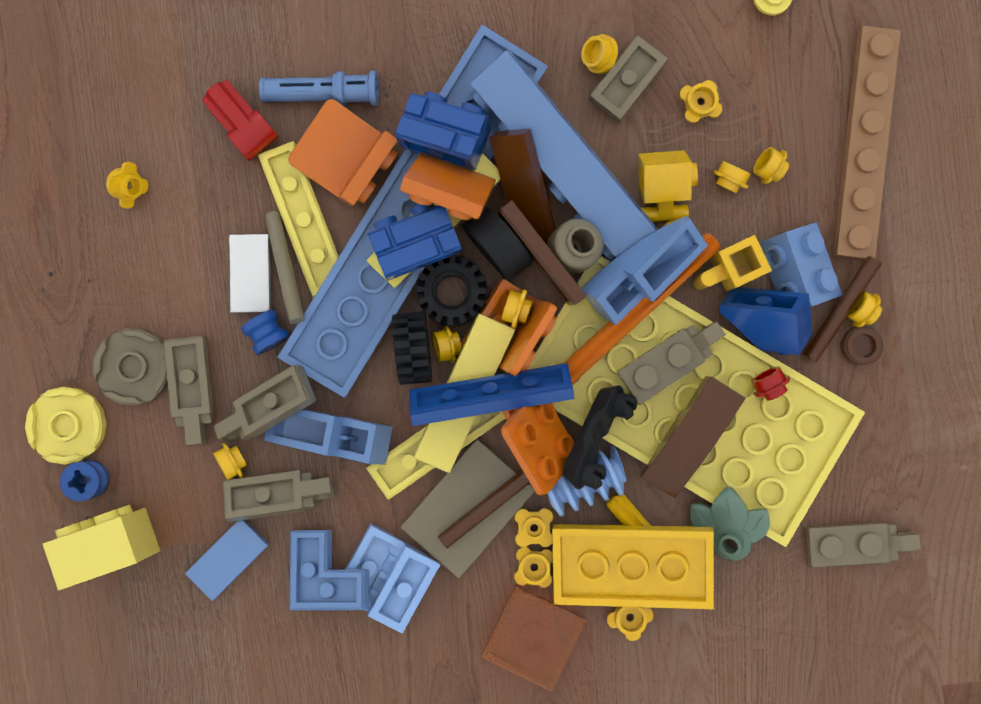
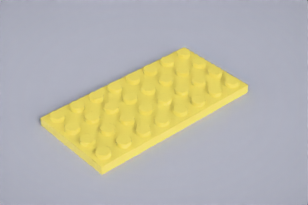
M601 256L595 265L582 273L577 282L579 287L582 288L599 271L606 267L610 261ZM668 296L572 385L575 399L554 402L552 404L557 412L583 426L600 389L620 385L625 394L631 395L617 374L618 370L677 331L694 325L699 332L713 322ZM586 298L572 306L565 302L556 317L554 327L544 337L527 370L563 364L609 321L599 316ZM722 328L726 335L708 346L713 355L705 359L706 362L642 404H637L636 410H633L634 415L630 419L626 420L616 416L608 434L603 439L647 465L680 411L684 410L704 377L712 376L746 399L715 446L684 487L712 504L726 487H732L742 498L748 511L759 508L768 510L770 526L766 536L787 547L865 412ZM779 366L784 375L790 376V381L786 384L788 391L782 396L771 401H766L764 396H754L753 393L756 390L751 380L758 374Z

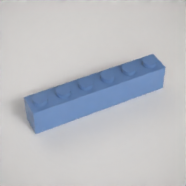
M506 50L470 83L476 90L472 97L486 113L492 109L502 121L497 125L500 131L531 130L541 171L543 170L552 181L548 187L562 204L567 201L570 202L578 212L574 215L575 219L589 221L598 228L603 239L604 247L602 252L610 262L642 239L659 230L511 51Z

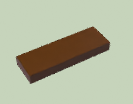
M520 129L495 132L489 138L507 203L511 200L514 202L547 245L548 237L556 227L531 130Z
M511 200L498 212V216L521 241L533 261L564 301L572 306L583 300L586 294L514 202Z

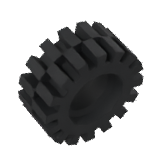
M452 255L425 266V270L418 277L419 282L416 285V293L419 305L430 319L441 325L456 327L471 322L486 302L487 287L484 275L481 273L480 268L470 262L468 258ZM449 276L462 279L467 286L465 300L456 306L443 304L437 296L438 284Z
M424 311L393 314V349L400 385L432 382L430 345Z

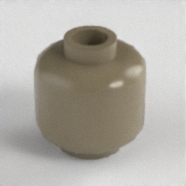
M570 219L561 224L551 233L547 241V246L570 275L579 274L595 265L601 257L604 247L602 235L598 228L591 222L583 219Z

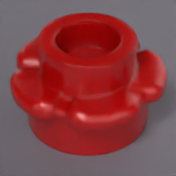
M779 366L758 374L751 380L756 390L753 393L754 396H764L766 401L782 396L788 391L786 384L789 383L790 376L784 375Z

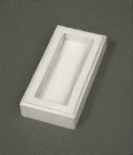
M269 234L229 235L230 312L263 313L271 310V242Z

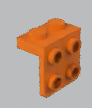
M330 99L324 103L290 153L288 161L291 166L349 206H354L357 200L364 204L376 186L371 179L379 167L386 171L397 156L398 151L393 148L397 139L386 130L382 133L343 105Z
M500 278L479 313L511 327L512 323L501 320L510 291L514 290L522 293L523 290L504 278ZM527 294L526 299L532 300L533 303L526 324L518 322L498 367L513 376H516L520 371L524 372L528 369L535 357L536 352L533 350L541 336L544 338L550 333L557 319L554 316L557 306L547 301L535 299ZM471 327L469 328L468 332L466 333L465 337L461 342L462 346L466 341V338L470 332Z
M552 403L530 407L523 406L518 409L502 411L507 420L501 428L503 438L536 494H548L563 475L565 462L574 445L573 438L566 431Z

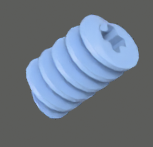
M614 445L610 446L609 459L601 450L597 451L598 456L595 463L604 465L606 469V477L604 480H601L602 486L594 490L584 486L578 490L562 475L547 494L551 506L560 517L565 514V503L567 502L575 512L578 511L581 497L590 506L594 505V493L596 492L605 501L609 500L610 487H613L620 496L624 495V483L627 482L621 459Z

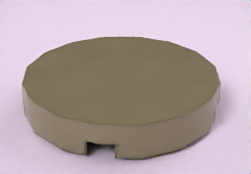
M125 328L117 331L100 343L93 357L92 372L103 394L119 404L141 405L155 400L166 390L168 381L164 342L159 336L143 329Z

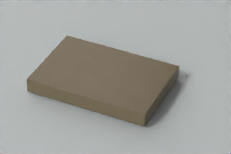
M477 438L453 465L451 472L446 473L400 528L459 579L535 491L530 484L527 485L447 549L438 536L517 474Z

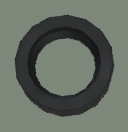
M485 205L479 219L471 218L462 224L470 240L508 282H511L532 264L533 259L524 245L490 207Z

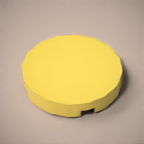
M59 387L47 390L40 395L41 397L29 408L25 422L27 440L33 450H37L43 456L42 458L48 462L64 465L83 461L94 454L105 438L107 427L104 409L97 399L83 389L72 387Z

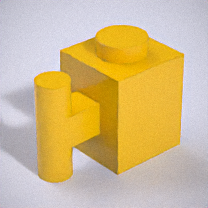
M685 150L638 154V191L644 204L655 203V207H642L641 209L652 222L678 220L684 216L689 217L688 205H674V201L691 200L692 186H697L698 184L697 164L692 163Z
M753 235L715 253L710 258L714 267L695 276L692 283L697 290H703L722 282L725 291H729L771 272L772 269L756 236Z

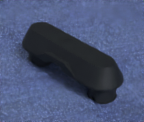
M620 385L599 390L565 462L563 475L578 490L584 486L594 490L602 486L601 480H604L606 477V469L604 465L595 463L598 456L597 447L601 438L608 434L616 416L628 420L633 417V410L637 408L638 402L636 397L625 394Z

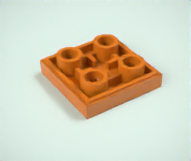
M421 152L404 175L400 190L409 194V198L418 204L432 205L434 203L447 208L448 212L456 218L463 220L479 219L492 193L496 179Z

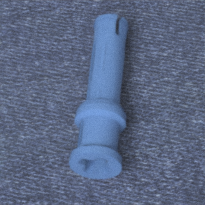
M371 70L368 75H346L344 71H337V73L333 74V77H261L259 80V95L262 103L327 101L333 99L344 107L347 103L370 102L371 106H378L377 70Z

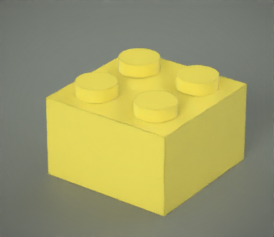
M131 505L55 530L57 539L43 543L58 591L136 564L160 552L146 507L132 511Z

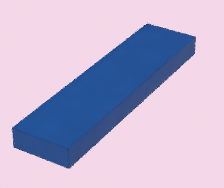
M568 363L529 369L524 372L520 371L516 376L505 373L409 390L410 417L413 426L518 409L523 406L530 407L575 399Z

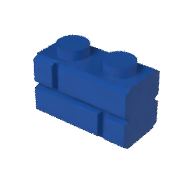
M425 92L424 96L412 93L405 106L404 115L401 116L395 137L401 148L417 153L423 152L475 171L480 161L482 150L489 137L491 126L487 115H484V111L476 105L462 103L461 107L448 104L446 98L434 92Z
M434 203L432 205L419 204L411 209L412 216L398 221L396 216L393 215L373 224L375 230L367 234L387 281L462 252L446 208L439 205L435 206Z

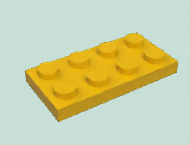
M553 525L554 605L714 609L713 527Z

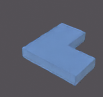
M332 530L290 531V610H368L369 569H332Z

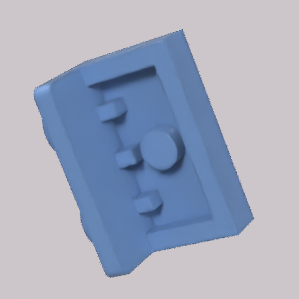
M817 222L784 232L759 243L772 269L769 275L775 291L808 293L810 307L842 296L837 276L833 270Z

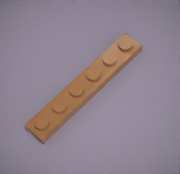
M862 26L857 32L832 257L866 260L868 256L876 259L901 30Z

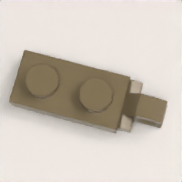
M717 321L699 332L694 325H691L686 329L683 328L642 354L618 370L617 374L631 395L636 397L638 405H640L706 362L705 359L713 355L708 346L726 334Z
M206 336L164 340L171 418H175L176 427L184 426L186 446L207 444L206 424L213 423L212 413H214Z
M293 365L233 401L234 406L230 409L232 415L213 426L218 440L223 439L233 442L239 438L244 441L255 438L316 402L304 367Z
M300 470L223 481L225 520L227 522L306 512V510L315 508L314 501L335 498L334 482H332L330 477L313 479L311 472L302 473Z
M882 521L805 527L808 566L812 568L889 563L890 561L899 560L898 551L921 550L920 534H913V531L897 532L896 524H887Z

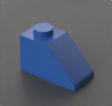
M737 287L730 290L719 305L720 313L763 351L776 352L780 355H800L812 335L810 297L808 293Z

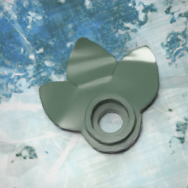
M729 486L716 497L711 507L703 503L693 502L690 508V518L693 527H713L714 550L719 556L729 561H739L747 557L752 548V543L764 538L770 526L767 509L759 508L748 511L742 498ZM725 540H734L738 547L729 546Z

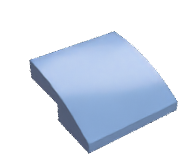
M370 522L345 569H369V609L365 611H367L369 617L403 634L440 567V563L404 540Z

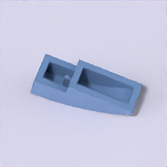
M684 216L662 227L623 252L599 271L581 289L586 294L585 298L599 316L617 325L643 298L653 302L708 245L691 219Z
M304 408L267 430L264 441L366 464L386 465L393 426Z

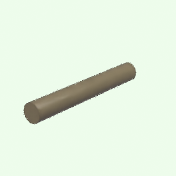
M272 211L265 214L266 225L290 324H298L305 320L281 216L278 211Z

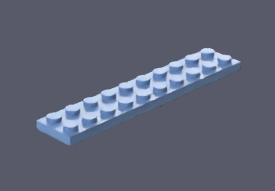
M481 25L439 95L446 98L448 104L461 107L462 103H470L480 107L472 97L476 90L470 83L506 50L511 51L537 83H539L548 66L486 26ZM492 109L488 113L484 111V115H487L491 126L489 137L495 132L500 131L497 125L502 122ZM488 137L482 153L491 161L494 153L490 138ZM407 149L402 153L305 311V320L297 324L277 357L290 366L299 365L304 367L307 376L344 398L348 395L392 323V315L398 313L416 284L420 273L425 269V267L412 271L395 289L366 261L375 252L367 234L375 230L373 224L393 215L396 216L398 221L407 218L412 214L411 209L419 205L409 198V194L400 190L404 175L420 155V153Z

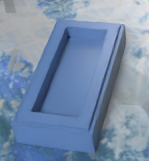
M247 520L237 521L185 574L213 601L270 543Z

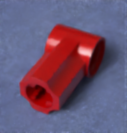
M227 79L215 83L206 91V95L202 99L203 103L217 121L228 131L226 135L248 161L252 160L279 137L256 109L253 111Z

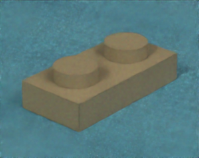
M637 35L591 93L589 100L619 123L662 69L668 58Z

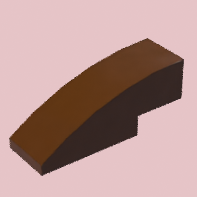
M705 376L686 408L678 414L640 477L675 498L715 446L746 398L712 376Z

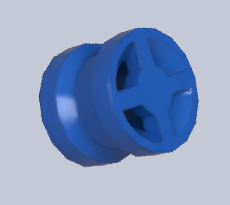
M275 309L263 312L240 328L244 335L252 339L254 343L252 349L256 355L268 352L290 337L287 329L280 327L278 323L279 315Z
M95 460L73 463L65 468L60 477V487L63 494L74 501H86L102 495L107 490L110 482L106 467Z

